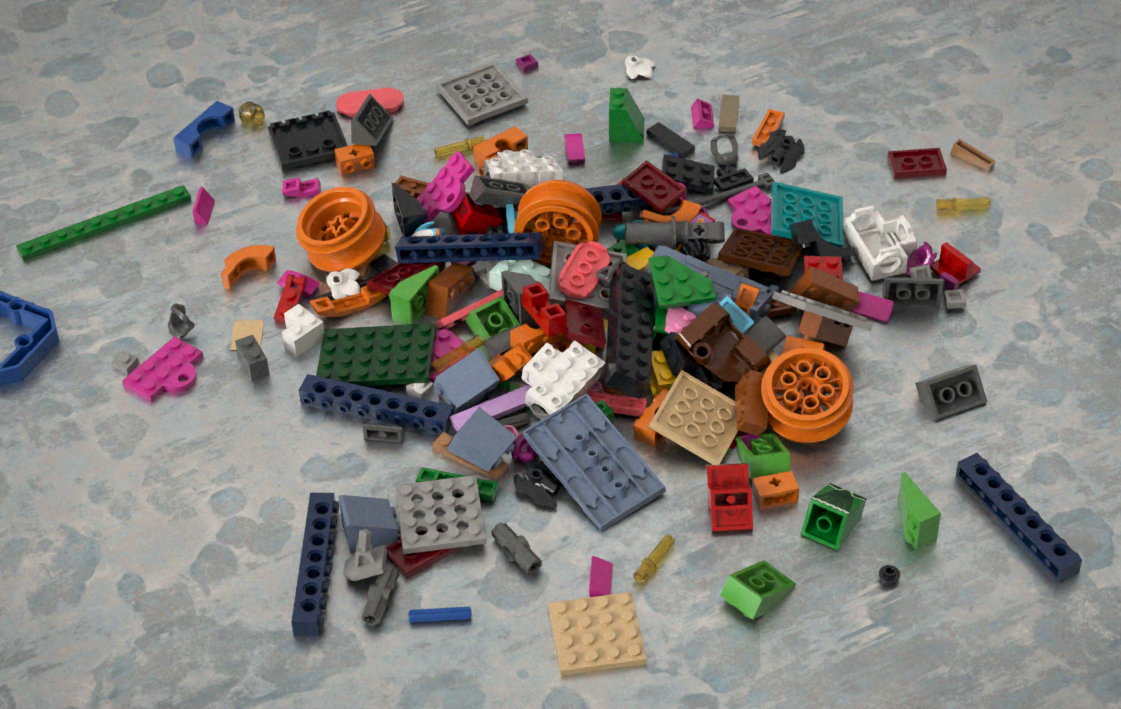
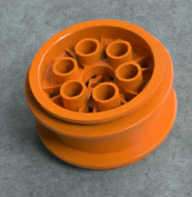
M566 180L545 181L530 188L521 198L518 216L514 225V233L542 232L545 249L540 259L532 260L541 265L551 267L554 241L575 245L582 242L587 243L588 241L598 243L599 229L602 221L601 209L596 199L584 187Z
M336 187L318 194L305 205L298 217L296 237L301 247L307 251L310 262L319 270L331 273L333 271L341 272L344 269L357 270L368 264L380 251L384 242L386 228L383 218L375 211L374 203L369 195L351 187Z
M818 348L793 349L777 357L764 373L761 393L763 402L769 411L768 424L780 436L797 443H818L832 438L848 423L853 411V379L847 366L832 353ZM777 393H784V395L776 397ZM821 405H824L828 410L823 411ZM798 408L801 411V414L795 413Z

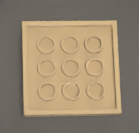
M681 370L648 427L707 462L719 465L738 432L736 404L734 400Z
M632 592L548 603L561 676L647 664Z

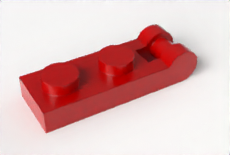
M287 275L286 284L273 317L275 322L285 323L284 313L300 304L307 284V277Z

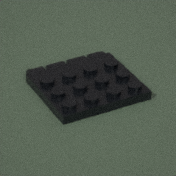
M328 110L319 112L318 116L315 113L301 116V120L296 117L285 120V123H282V121L270 123L268 132L282 170L335 158L334 149L348 146L334 112L331 113Z

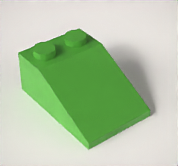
M434 265L399 282L390 291L389 298L391 301L392 320L402 325L416 324L425 313L428 282L439 274L438 266Z
M502 296L471 311L466 318V322L474 335L482 343L484 340L515 325L520 326Z
M774 432L762 433L759 435L761 438L753 439L751 441V451L741 440L743 437H735L742 463L748 464V476L751 480L760 476L790 471V452Z
M905 472L902 473L898 504L904 536L908 543H911L915 549H919L937 540L941 513Z
M763 560L730 574L720 596L726 599L730 605L742 611L746 617L753 620L771 609L795 587L796 583Z

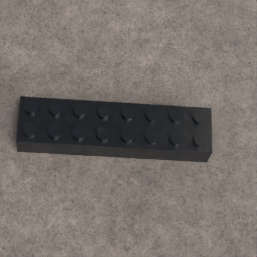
M621 263L614 272L613 279L610 282L605 386L640 399L651 385L654 285L652 276L649 273Z

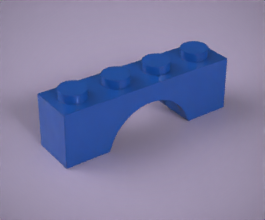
M216 101L173 138L175 150L190 158L194 157L203 149L201 136L204 133L216 129L225 130L235 121L233 107Z

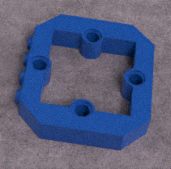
M0 291V316L10 319L15 325L23 324L34 330L30 334H21L15 338L14 344L16 349L0 363V386L23 381L60 342L52 310Z

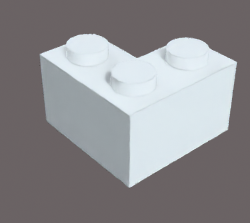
M298 304L284 313L286 330L282 332L284 348L296 358L323 340L325 333L323 322L304 307Z

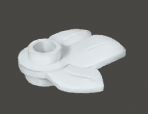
M633 55L628 56L625 60L626 72L632 79L637 78L638 75L652 78V68L656 66L652 60L638 58Z
M344 269L341 272L333 271L329 273L326 282L332 289V296L335 300L344 298L346 295L351 296L361 293L360 286L355 281L360 275L356 270ZM334 277L339 279L338 283L334 282Z

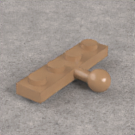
M442 432L432 444L433 451L495 482H498L509 469L508 464L502 461L497 468L492 467L487 472L449 452L447 447L452 441L453 436Z

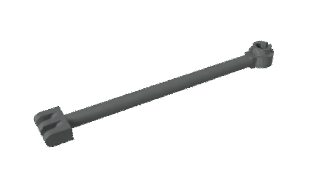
M769 173L758 175V181L692 202L703 206L735 196L754 186L758 188L763 187L768 191L772 189V184L775 181L770 177ZM679 206L667 209L662 214L655 209L653 213L670 216L678 210Z

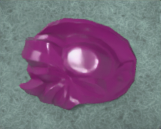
M924 242V245L918 247L907 261V275H911L910 268L929 264L931 270L932 265L935 263L934 259L937 257L936 252L933 254L931 245Z
M523 432L519 434L514 444V450L511 451L512 458L515 461L519 458L520 462L524 461L525 463L532 461L533 458L539 455L528 444L523 436Z

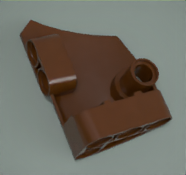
M717 301L704 310L676 337V340L694 357L696 363L703 365L725 382H739L742 376H745L750 370L764 374L771 364V359L767 353L750 336L744 335L731 322V315ZM703 350L706 351L708 354L704 357H700L697 353Z

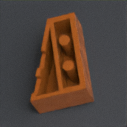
M454 262L428 282L425 315L439 320L450 315L473 285L475 280L473 275L474 268Z
M810 267L790 290L793 294L849 312L860 303L857 286L814 267Z
M804 311L798 333L803 334L802 338L822 343L824 340L846 347L853 326Z
M750 370L735 385L737 430L759 436L767 429L769 413L761 393L764 374Z

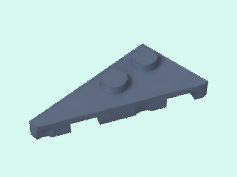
M769 286L768 292H764L756 300L755 305L750 307L749 317L755 324L762 319L763 315L767 316L771 307L770 303L773 300V293L778 291L779 286Z

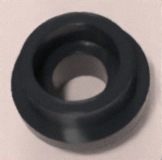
M886 565L879 570V578L886 585H894L900 579V571L895 566Z

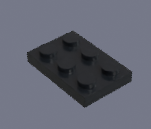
M664 154L662 158V172L674 181L684 184L688 189L712 194L715 166Z

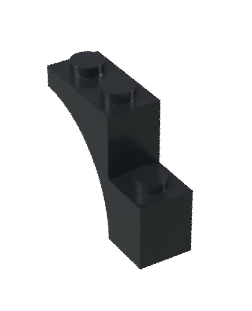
M812 219L789 225L794 247L800 245L802 249L812 246L814 256L841 257L842 262L851 260L850 256L856 255L855 247L841 248L825 241L816 231Z
M670 332L659 342L672 375H679L681 370L715 390H719L724 385L722 380L703 365L695 362L694 357L676 340V332Z

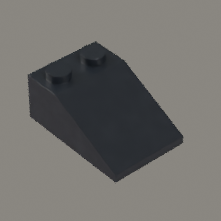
M391 183L394 212L402 237H409L415 233L418 227L427 223L425 222L427 212L426 209H422L421 203L396 183Z

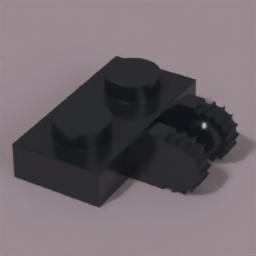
M731 165L726 166L727 174L721 168L717 169V178H714V185L720 192L754 182V178L746 168L736 171Z

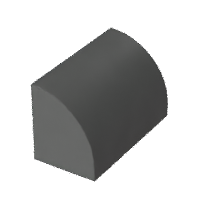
M515 325L483 341L492 358L498 354L503 356L512 349L510 346V330L519 327V325Z

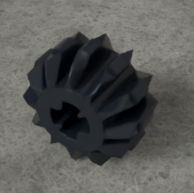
M703 239L689 241V243L683 244V247L679 249L680 253L690 255L705 263L711 259L710 248Z

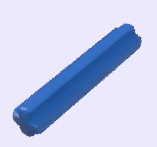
M469 606L409 610L408 617L411 623L471 619L472 613Z

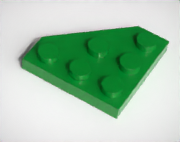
M668 255L648 258L659 310L716 301L712 280Z

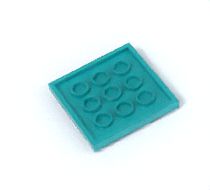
M773 182L771 195V235L792 239L789 225L812 219L816 231L825 241L834 246L843 247V197Z

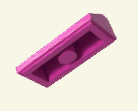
M697 98L691 106L693 128H713L712 104Z
M203 187L199 188L192 210L195 224H208L215 204L214 198Z
M859 292L860 303L852 310V313L888 323L894 310V301Z
M592 556L589 597L611 594L613 563Z

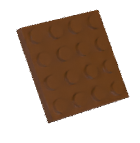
M735 227L719 251L717 260L725 264H737L743 268H755L761 272H773L778 276L785 277L791 275L805 248L801 249L800 245L794 247L793 240Z

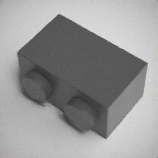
M250 335L236 340L238 358L250 379L253 381L270 375L267 357L255 337Z

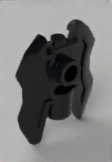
M787 130L770 132L769 139L760 145L758 153L759 160H763L772 153L770 160L775 164H779L783 159L780 173L793 169L796 166L798 157L805 154L802 140L798 139L795 142L793 136H785Z
M542 460L526 462L529 469H524L522 473L523 478L518 474L514 475L513 478L517 491L528 494L537 504L557 507V503L551 496H556L560 486H565Z

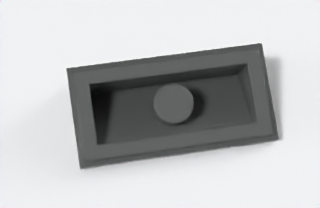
M363 424L365 440L403 443L405 431L402 427Z

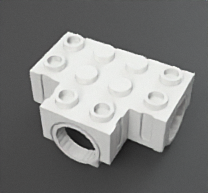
M526 149L519 152L511 150L497 152V158L485 160L484 177L525 183L529 189L545 181L563 180V170L553 157L542 156V158H536L532 151Z
M869 206L856 209L850 217L844 218L843 235L847 238L851 248L855 247L856 256L861 261L862 266L872 281L906 273L907 261L917 248V240L911 223L906 220L904 215L900 216L899 219L885 222L879 211H874V207ZM864 214L871 215L865 224L861 226L854 225L855 220L859 216Z
M576 341L563 353L553 348L547 342L523 367L522 380L532 386L526 392L525 404L530 406L532 412L540 420L546 418L583 396L603 375L606 362ZM538 405L544 408L548 414L544 413Z

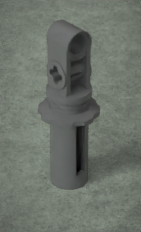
M671 216V220L668 222L625 223L626 245L668 244L671 246V249L675 250L676 244H687L695 239L698 241L703 239L705 243L712 244L725 242L723 222L688 223L687 220L676 222L675 216ZM696 230H699L700 236L697 235Z

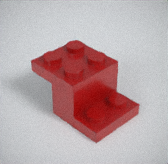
M748 464L706 465L708 506L711 510V530L753 529L752 488L749 485Z

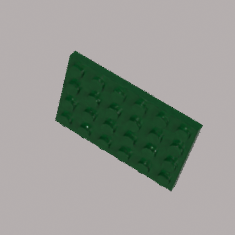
M436 323L324 329L325 333L323 335L316 376L360 386L430 383L437 332Z

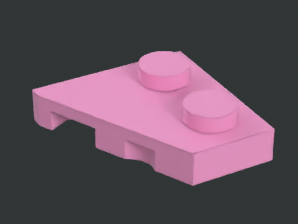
M682 307L668 308L665 331L668 333L676 332L678 335L697 317Z

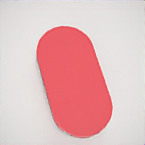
M394 88L348 92L341 95L336 101L338 113L345 114V117L348 118L354 117L369 94L388 113H394L399 110L400 106L404 105L403 94Z
M594 241L579 243L559 275L558 286L560 290L568 297L574 299H585L591 296L601 280L596 278L595 273L601 268L608 267L610 263L608 250L600 243Z

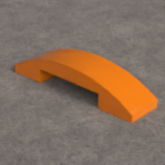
M364 286L361 287V293L332 301L326 296L311 300L310 304L320 316L340 317L365 310L385 298L386 294Z

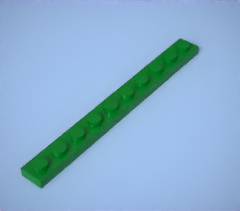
M182 185L16 245V248L22 260L25 261L191 201V195L185 186Z

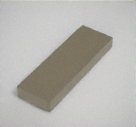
M723 94L718 131L736 132L740 95Z

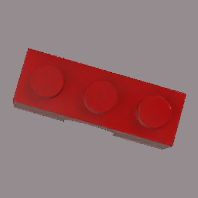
M540 282L524 286L522 305L548 338L565 333L567 314L558 303L550 305L549 292Z

